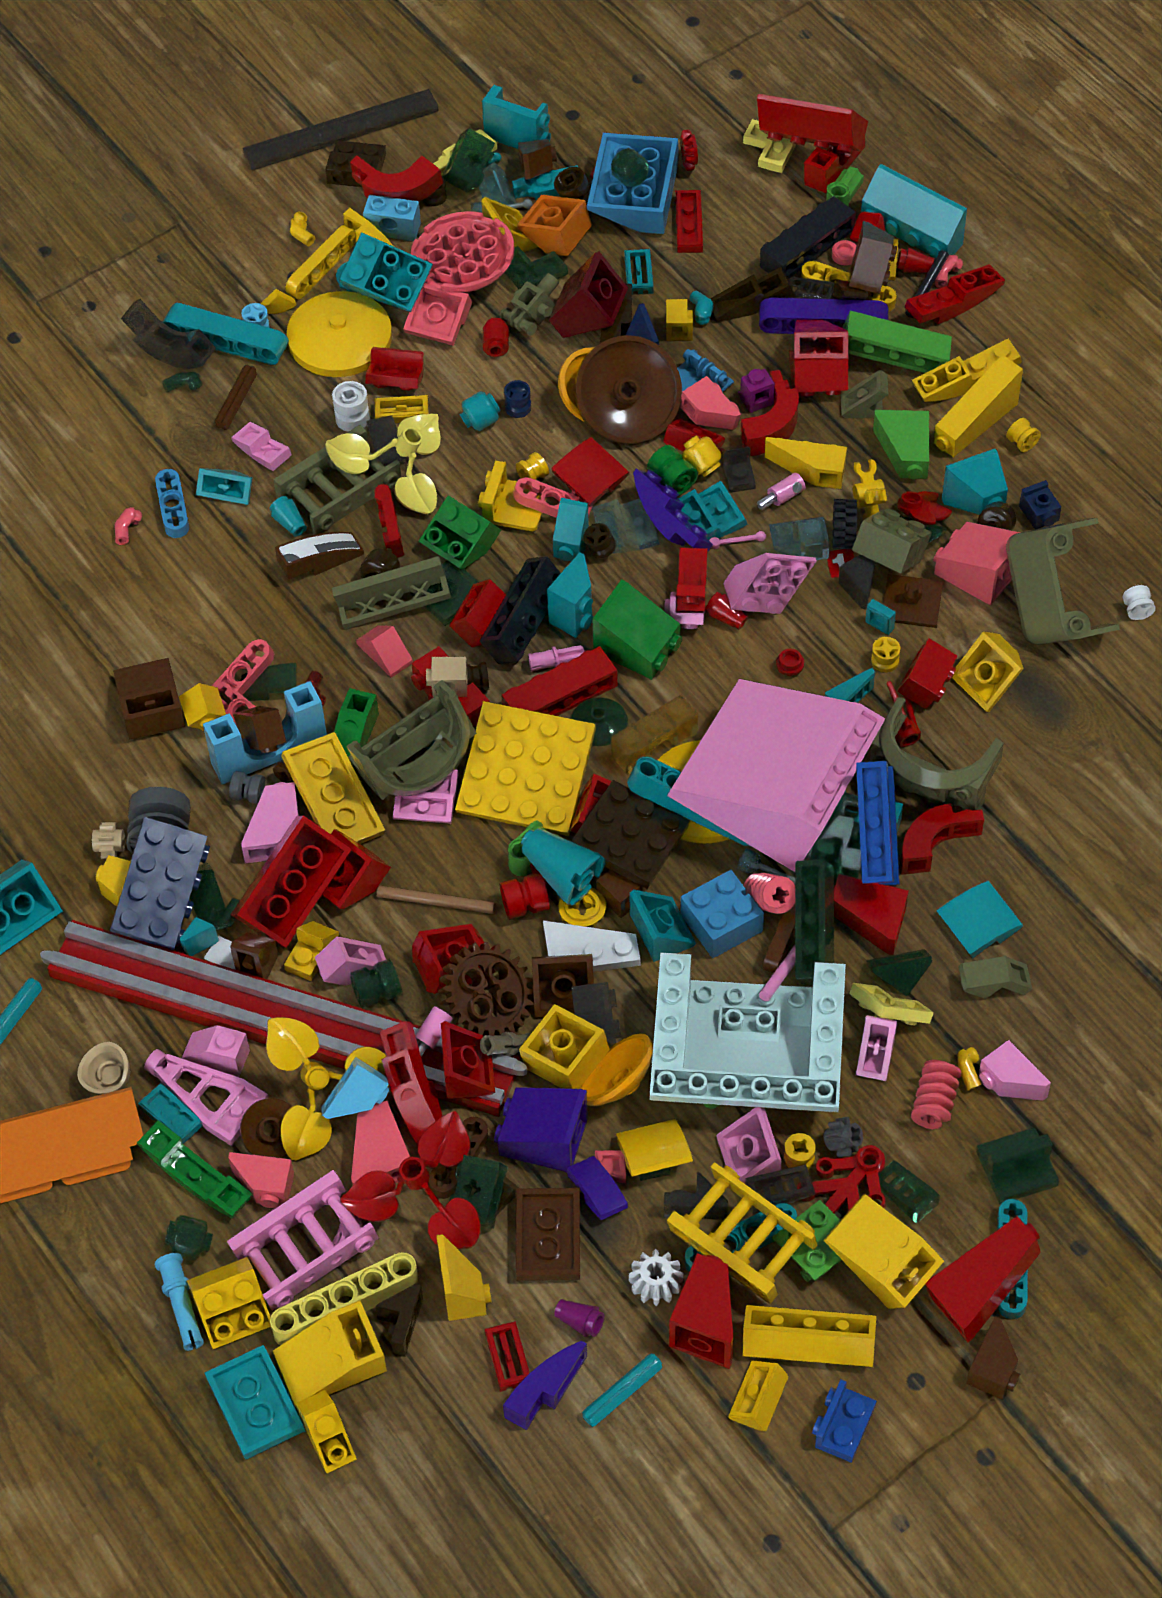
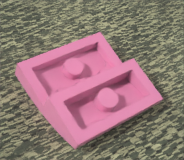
M454 770L443 782L426 792L412 796H395L393 819L451 824L457 792L458 770Z

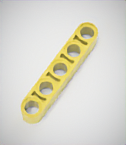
M408 1253L394 1254L278 1308L270 1318L274 1340L277 1344L282 1345L332 1311L361 1300L366 1312L375 1308L380 1302L414 1284L417 1285L418 1272L415 1259ZM407 1269L410 1271L407 1275L404 1276L396 1274L399 1270ZM371 1283L381 1284L377 1289L367 1288ZM344 1296H349L352 1298L349 1302L346 1303L338 1302V1300ZM313 1310L323 1311L319 1316H309V1313ZM286 1323L293 1325L292 1328L286 1331L279 1329L280 1326Z

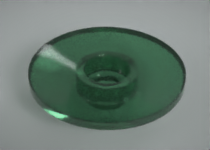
M597 697L585 700L574 709L571 716L573 720L596 725L592 746H607L615 743L625 734L628 726V717L624 708L616 701L608 698Z

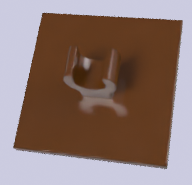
M888 574L883 605L896 612L895 623L937 628L943 581Z

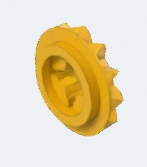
M591 888L581 899L587 908L584 915H581L578 910L580 901L574 905L570 903L568 905L560 898L558 910L562 921H566L571 925L584 927L593 925L596 927L597 922L600 919H604L606 902L603 895L594 888Z

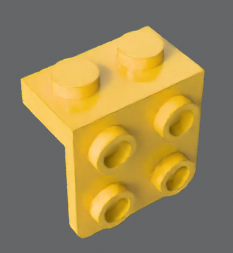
M495 460L492 471L488 470L486 475L485 492L481 491L478 507L482 508L483 517L494 525L536 531L542 512L521 505L514 499L513 491L517 481L507 480L506 462ZM524 489L523 493L528 494L530 490ZM538 493L537 499H540V493Z

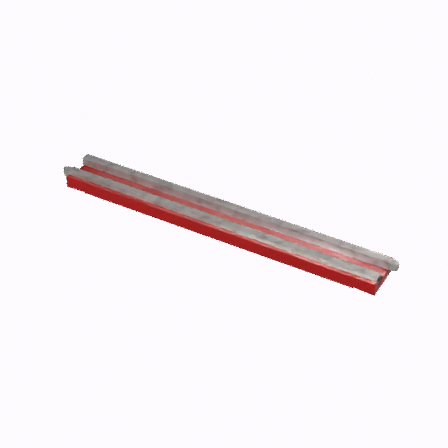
M75 920L68 922L64 930L66 939L59 952L42 951L40 953L42 961L49 965L47 970L50 978L75 984L85 989L204 1026L213 1027L218 1025L244 1032L247 1039L265 1045L268 1019L285 1017L301 1021L314 1030L319 1040L318 1051L308 1058L345 1069V1061L348 1055L357 1048L374 1047L386 1054L380 1031L404 1022ZM412 1024L416 1035L421 1026ZM442 1037L433 1050L427 1047L421 1056L427 1080L434 1082L439 1099L497 1117L500 1116L516 1075L524 1076L527 1074V1066L520 1061L519 1056L492 1054L495 1093L486 1096L447 1099Z

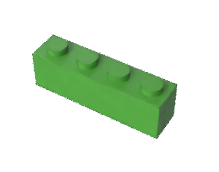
M854 311L849 312L842 327L848 330V354L923 373L950 361L952 336Z

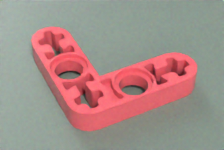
M527 477L519 479L513 491V497L519 504L557 518L559 504L549 505L545 498L554 497L559 503L561 498L584 502L573 491L569 493ZM524 489L530 490L529 493H523ZM538 493L541 494L540 499H537ZM588 506V517H589V514H590L591 509H592V507H589V506Z
M262 639L249 643L212 685L218 687L219 693L226 694L232 701L228 705L221 699L226 714L230 713L233 720V713L239 707L247 706L248 709L256 707L243 694L274 659L273 649ZM259 650L261 652L263 651L265 654L262 657L257 656L255 653ZM248 660L255 665L253 669L247 663ZM240 669H247L248 674L246 678L242 681H235L236 672Z

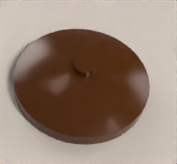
M617 336L600 343L586 355L576 374L574 395L582 419L593 432L614 443L638 444L656 437L674 420L681 403V378L673 359L658 344L639 336Z

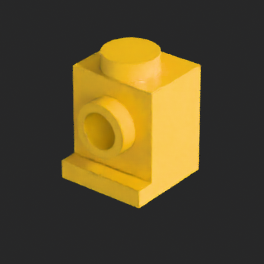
M666 299V341H693V310H687V299Z

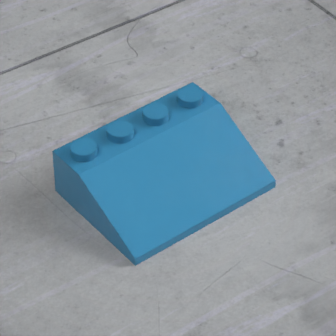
M603 133L587 202V210L638 232L664 234L679 163L678 138Z

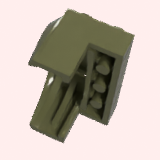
M443 680L434 685L437 693L434 698L362 748L358 741H353L346 746L351 754L348 758L356 773L381 800L390 794L395 796L421 794L439 785L460 764L466 753L469 739L477 734L457 694ZM442 738H446L453 745L452 749L442 740ZM436 740L422 756L406 765L397 767L404 764L413 754L428 747L432 741Z
M897 697L871 744L870 762L887 761L888 766H893L894 784L905 792L916 793L936 805L951 803L954 812H960L965 809L980 810L985 802L986 786L1002 760L1004 743L995 738L984 755L978 761L965 768L945 770L906 753L896 743L895 736L907 718L906 715L902 714V706L905 699Z

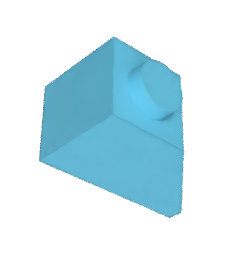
M355 1057L322 1105V1116L331 1119L371 1110L376 1103L381 1104L389 1092L387 1077Z

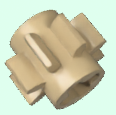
M116 822L102 823L99 826L100 830H93L92 848L94 852H101V859H107L108 855L115 857L117 856V851H124V830L116 829Z

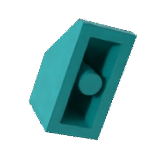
M561 498L553 536V557L564 561H572L579 552L584 553L587 544L584 541L583 535L589 527L588 503Z

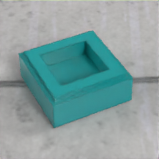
M872 599L867 604L865 622L889 635L895 626L896 612Z

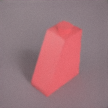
M384 1101L381 1104L376 1103L371 1110L357 1114L351 1181L353 1186L364 1174L378 1170L390 1174L395 1183H398L397 1177L401 1176L399 1173L400 1164L410 1155L388 1101Z

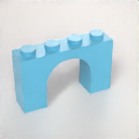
M311 681L284 691L287 711L282 721L286 743L279 744L276 751L261 753V750L251 749L245 738L241 737L230 713L203 724L210 761L221 784L230 782L235 771L244 772L246 775L283 760L281 757L283 751L327 735L322 701Z

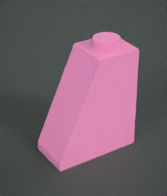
M279 782L274 785L265 786L242 840L245 864L267 861L296 816H299L294 782Z

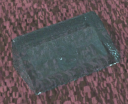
M495 162L474 176L482 198L487 197L505 205L517 203L504 170Z

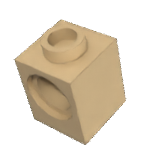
M432 657L431 669H426V685L432 686L433 697L437 695L434 685L441 680L458 697H467L468 671L466 657Z

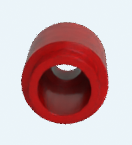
M491 318L483 326V351L492 357L503 356L509 350V328L503 319Z

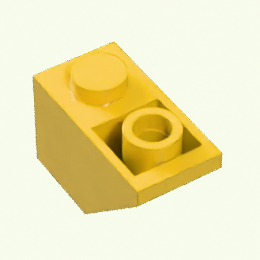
M326 1390L295 1403L306 1432L326 1473L357 1460L335 1403Z

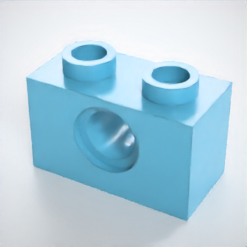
M376 195L368 196L363 211L364 218L370 221L387 238L414 241L416 239L421 224L419 201Z

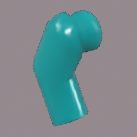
M693 291L689 299L696 305L694 312L696 316L695 321L700 325H705L710 321L709 317L713 312V301L699 291Z

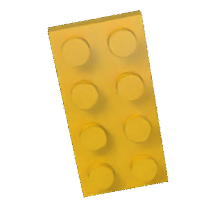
M335 732L282 752L281 757L315 824L330 834L334 829H337L359 844L384 835L385 828Z

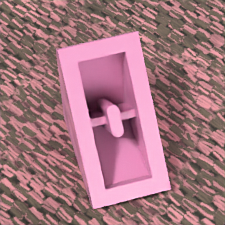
M866 1016L856 1075L883 1081L887 1080L897 1021Z

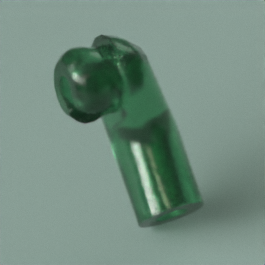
M232 898L223 913L216 914L214 911H206L202 915V920L213 924L216 931L231 927L236 921V918L231 913L240 900Z

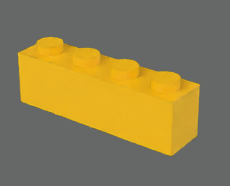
M746 1305L743 1328V1356L873 1367L876 1316Z

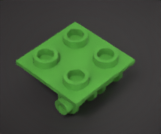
M821 1200L794 1219L797 1222L799 1220L805 1221L815 1230L814 1234L818 1244L813 1250L805 1243H802L791 1256L803 1269L800 1271V1274L807 1282L811 1279L813 1281L818 1280L841 1261V1258L823 1241L841 1220ZM783 1228L772 1239L782 1248L792 1234Z

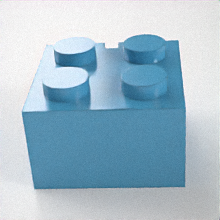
M732 870L681 896L680 913L712 959L763 932L764 912L750 894L746 895V888Z

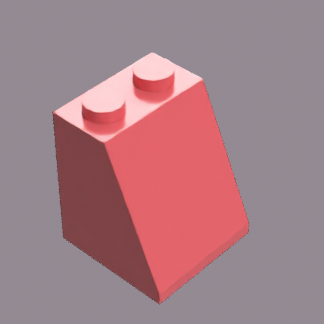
M966 522L960 530L956 529L952 533L949 543L945 548L940 547L934 556V562H936L934 574L991 605L1012 580L1006 544L1012 535L1021 532Z

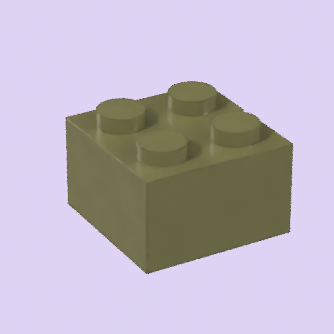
M883 509L862 521L852 551L902 573L921 562L932 532L924 529L925 526L920 522L907 521L901 518L898 512L891 509Z

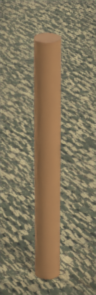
M378 886L377 897L489 914H494L495 902L386 886Z

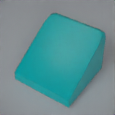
M197 917L194 918L180 937L184 953L189 956H193L219 941L215 926Z

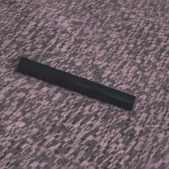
M939 251L915 296L929 292L949 257L946 251ZM906 310L905 314H906L908 317H910V318H914V317Z

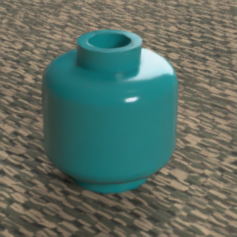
M479 391L462 402L461 405L464 412L459 415L467 428L473 426L475 430L482 431L498 420V412L501 410L491 393L486 394L483 391Z

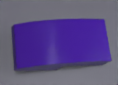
M595 1156L567 1167L568 1178L584 1193L585 1204L600 1220L628 1208V1203L619 1187Z

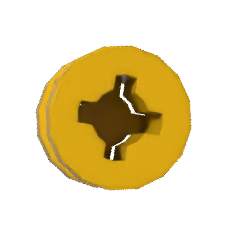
M1020 418L1010 426L1006 437L1010 442H1016L1017 448L1021 452H1027L1037 444L1041 437V432L1037 428H1032L1026 418Z
M533 452L526 461L521 460L515 466L520 479L527 477L537 480L539 477L544 478L549 475L547 463L537 452Z
M881 637L875 640L872 648L871 663L876 670L888 673L898 667L901 649L899 642L891 637Z
M796 1133L787 1138L784 1148V1162L790 1170L804 1172L813 1166L816 1145L809 1135ZM803 1148L801 1151H795V1149Z

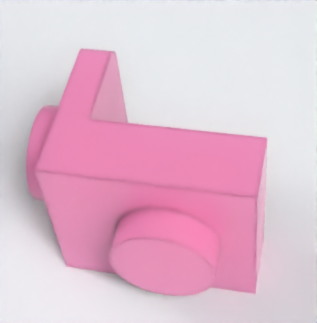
M671 592L670 599H665L664 611L681 624V628L697 629L698 625L704 624V612L677 611V592Z

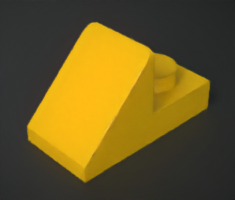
M314 921L296 929L298 942L284 963L285 971L312 981L319 969L315 956L334 938L339 936V931Z

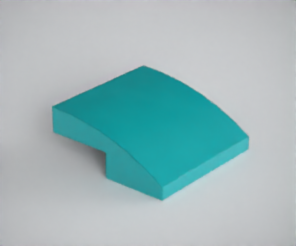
M722 481L717 482L699 494L693 489L678 498L685 504L681 511L690 517L688 522L692 526L696 524L705 530L708 540L713 537L720 538L748 525Z
M989 880L965 891L936 910L972 958L996 941L1001 944L1023 927V924Z

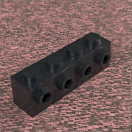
M834 196L826 202L820 203L811 213L802 216L789 229L783 230L778 237L763 245L760 249V268L769 274L781 267L789 279L800 271L805 263L815 260L835 243L850 234L855 226L856 212Z
M548 556L529 558L525 561L479 641L498 664L519 662L524 656V651L531 639L535 636L541 621L548 613L547 589L561 574Z

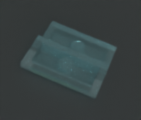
M640 498L622 505L618 499L592 507L595 523L607 525L616 540V548L613 553L642 550L660 545L656 526L646 513Z

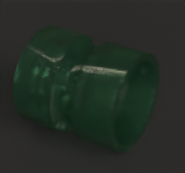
M390 958L375 963L372 970L364 967L349 973L354 993L362 1009L377 1005L380 998L389 1001L403 995L396 969Z

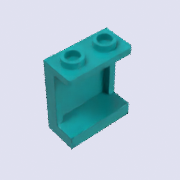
M497 85L491 87L482 100L484 132L496 142L519 149L518 143L544 139H548L550 142L548 104L542 102L540 107L534 111L503 100V87Z

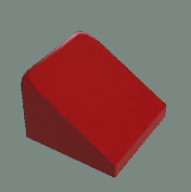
M861 212L851 233L850 240L858 242L863 221L869 222L885 231L882 214Z

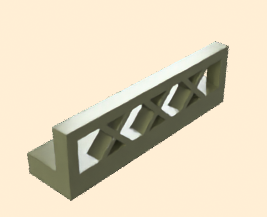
M439 556L332 588L344 630L451 598L447 578ZM442 584L443 591L433 594L426 592L430 585ZM413 592L416 594L412 600L406 602L400 600L404 593ZM383 599L389 601L383 609L373 608L377 601ZM353 608L362 609L358 616L347 618V610Z

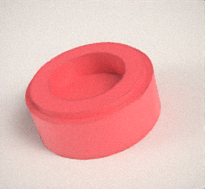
M848 240L838 241L832 248L833 261L843 266L851 265L857 245Z

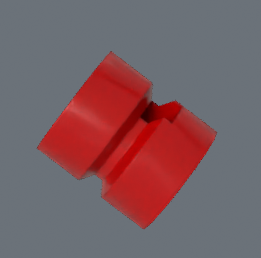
M539 872L524 876L522 882L515 878L499 883L502 902L509 920L525 916L527 910L534 914L550 909L545 882Z

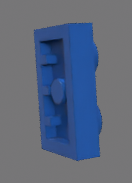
M840 1379L837 1388H830L824 1404L828 1407L824 1417L818 1416L812 1434L816 1435L815 1448L852 1463L877 1401L847 1389V1381Z

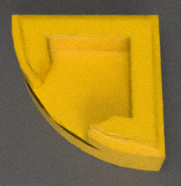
M277 289L260 303L267 308L268 314L283 313L297 305L295 298Z

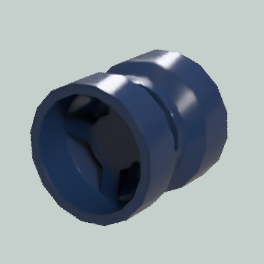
M521 380L509 382L504 388L505 411L514 418L525 417L531 411L530 387Z

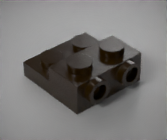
M336 140L334 151H330L325 169L327 184L362 187L352 177L353 172L350 161L357 155L381 172L386 156V145Z

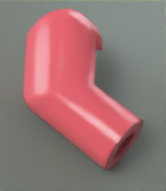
M949 255L935 280L937 288L947 286L948 273L951 270L958 272L963 266L962 259L958 258L957 255Z
M134 507L126 508L116 520L114 526L115 542L117 544L125 545L129 542L128 527L131 523L134 525L139 524V521L142 519L140 510H135Z

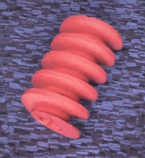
M753 873L746 879L743 885L746 888V895L750 894L763 911L775 914L785 913L793 907L797 899V888L794 882L787 877L769 873Z
M928 1060L922 1068V1077L919 1080V1088L916 1093L917 1098L914 1101L911 1118L916 1124L933 1130L941 1128L942 1122L951 1120V1113L949 1111L954 1107L952 1100L956 1099L957 1093L955 1089L959 1086L957 1079L961 1077L962 1071L955 1065L945 1061Z

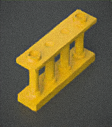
M714 1162L711 1165V1170L717 1181L689 1215L681 1216L674 1210L667 1219L670 1231L702 1255L719 1257L724 1263L728 1264L729 1275L771 1304L778 1295L774 1284V1277L802 1243H805L813 1250L818 1246L814 1234L815 1230L803 1220L795 1221L739 1180L740 1176L727 1165L722 1168ZM729 1188L742 1199L714 1233L710 1232L707 1235L699 1229V1222L725 1190ZM754 1206L767 1217L739 1251L735 1250L732 1253L723 1247L725 1245L724 1240L749 1209ZM778 1224L792 1235L764 1270L760 1269L757 1272L749 1266V1259Z

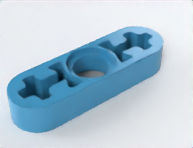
M173 469L161 470L157 473L155 482L164 529L169 537L180 538L189 531L180 477ZM166 481H171V490H167ZM172 499L179 501V504L174 507H167L165 505L167 501ZM172 517H178V526H174Z

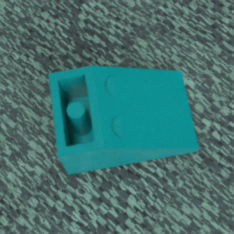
M361 232L340 277V281L343 287L412 312L433 264Z

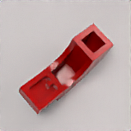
M951 803L931 808L917 817L908 828L904 837L901 855V875L931 872L932 850L945 840L982 835L984 825L982 809H965L953 813Z

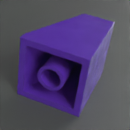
M516 1087L513 1097L506 1099L503 1116H506L503 1125L498 1124L495 1132L494 1142L498 1143L499 1155L567 1172V1167L574 1164L588 1121L587 1090Z

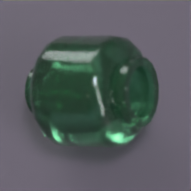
M627 148L614 156L611 163L612 175L625 186L634 187L642 184L647 179L649 171L648 161L637 151Z
M180 1215L175 1221L170 1220L164 1245L168 1246L169 1253H179L185 1259L197 1260L201 1256L202 1251L209 1252L213 1234L207 1232L208 1225L205 1220Z

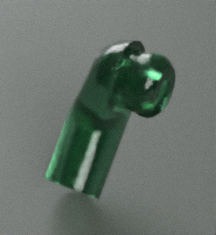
M180 372L162 380L163 387L167 393L186 384L189 385V389L192 391L203 385L200 380L201 376L197 372Z

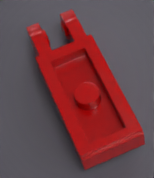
M380 484L374 489V494L378 504L382 528H387V532L382 533L386 549L391 548L392 553L397 558L402 557L405 554L391 490L387 484Z

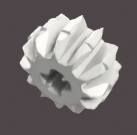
M656 1249L653 1251L652 1257L642 1252L640 1255L641 1261H633L631 1264L633 1272L629 1273V1282L633 1284V1294H641V1301L643 1303L650 1298L653 1299V1303L656 1306L659 1304L660 1298L670 1303L672 1294H679L681 1291L679 1283L683 1282V1273L679 1271V1261H671V1254L669 1252L662 1257L659 1256V1252Z

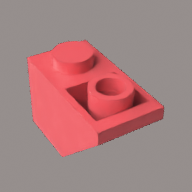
M708 376L682 391L680 408L695 425L729 430L737 428L741 416L738 406L734 402L729 401L723 394L720 386L715 382L713 383Z

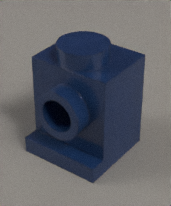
M1046 480L1026 487L1021 491L1019 507L1034 529L1051 526L1060 519L1061 505L1048 488L1049 484Z

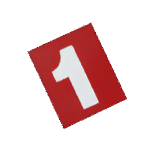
M852 549L825 552L831 578L859 575Z

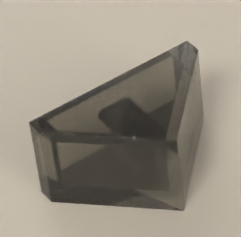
M859 555L840 566L838 583L861 609L866 610L869 603L876 561L863 555Z

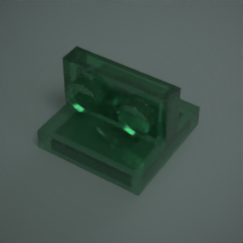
M1034 1127L977 1145L976 1153L1000 1205L1007 1199L1023 1198L1059 1185L1060 1180L1050 1161L1053 1144L1048 1134L1039 1137Z

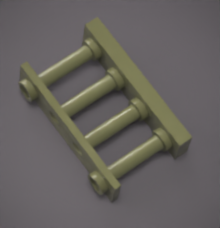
M361 425L347 432L361 436L368 443L367 431ZM325 446L273 479L276 497L287 496L288 499L295 497L311 513L312 533L316 535L323 530L329 529L334 523L375 497L374 489L378 485L387 484L389 488L394 487L397 480L401 478L400 462L396 459L385 466L377 458L368 460L369 466L376 473L363 480L358 474H350L337 467L330 459ZM337 469L354 485L353 488L343 494L325 477ZM316 483L333 501L320 508L303 490Z

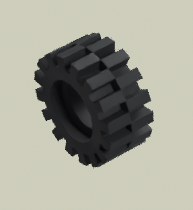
M834 499L833 549H852L857 532V499Z

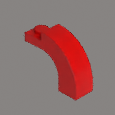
M357 155L350 161L353 172L352 177L358 184L362 185L366 198L369 195L421 201L434 193L443 184L440 168L422 155L409 168L394 174H387L376 170Z
M780 370L770 371V377L775 383L774 407L763 415L741 419L740 437L747 457L765 453L766 437L789 439L795 430L798 420L799 393L797 388L790 389L788 380H783Z
M680 548L679 574L676 595L677 611L705 612L708 548Z

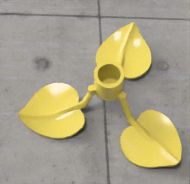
M420 414L404 419L397 428L398 439L394 438L391 443L369 455L370 447L367 441L356 434H341L326 441L325 446L330 459L337 467L350 474L365 473L369 468L368 460H374L392 447H396V451L400 456L409 457L406 471L407 477H401L395 483L394 493L397 500L404 507L423 514H431L436 508L437 492L434 483L426 474L417 473L412 475V467L416 453L429 455L436 452L440 446L441 436L438 414Z

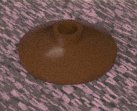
M266 1098L253 1103L245 1111L240 1123V1136L243 1145L252 1155L275 1158L288 1156L282 1145L280 1129L284 1114L292 1107L290 1104L280 1099ZM266 1124H270L273 1128L270 1136L265 1135L263 1132V1127Z

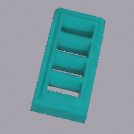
M869 668L826 691L825 697L858 703L874 688V669Z

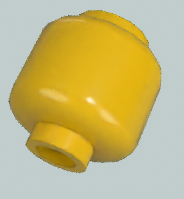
M696 435L683 444L686 448L682 452L683 459L690 462L697 469L698 475L701 474L705 477L721 465L719 461L722 454L710 437L699 439Z

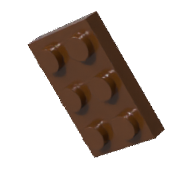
M516 1188V1281L580 1280V1188Z

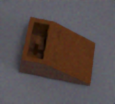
M169 658L113 670L129 740L185 727Z

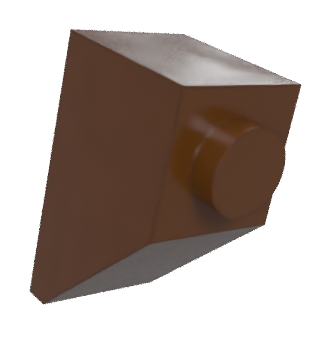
M548 139L518 143L520 167L525 179H531L553 170L552 162L557 161L555 146H551Z
M257 706L233 713L234 720L251 749L261 750V753H269L278 750L279 744L286 743L278 709Z
M249 932L232 941L230 948L235 970L268 979L278 958L276 941L265 934L256 935Z
M994 1317L969 1369L966 1384L1003 1400L1007 1390L1014 1391L1020 1373L1016 1372L1018 1358L1002 1320L998 1317Z

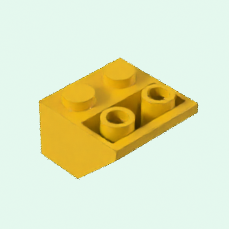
M247 1257L187 1280L212 1349L271 1327L269 1311L254 1269Z

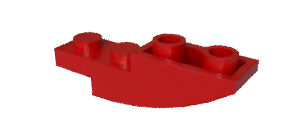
M988 264L950 277L947 286L907 299L905 309L919 323L933 319L937 324H940L984 301L1004 285L1005 279Z
M404 1021L380 1031L386 1057L381 1060L397 1107L418 1146L423 1133L443 1115L434 1082L427 1080L412 1022Z

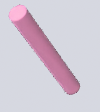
M803 938L798 939L760 991L759 997L763 1001L771 999L809 946L807 940Z

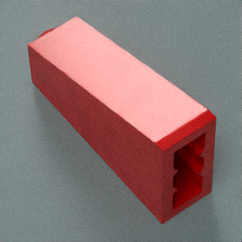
M1018 1216L925 1283L929 1297L967 1343L976 1336L1041 1253L1038 1239H1040L1038 1232L1031 1223L1024 1224Z

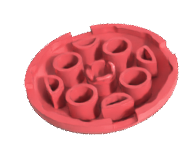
M473 211L451 213L432 221L423 228L424 232L418 239L414 240L411 247L412 255L433 264L425 283L436 285L433 287L443 291L462 293L482 289L498 280L509 268L515 250L511 231L502 221L497 218L493 220L483 217V213ZM500 227H503L505 229L504 235H502V233L500 232Z

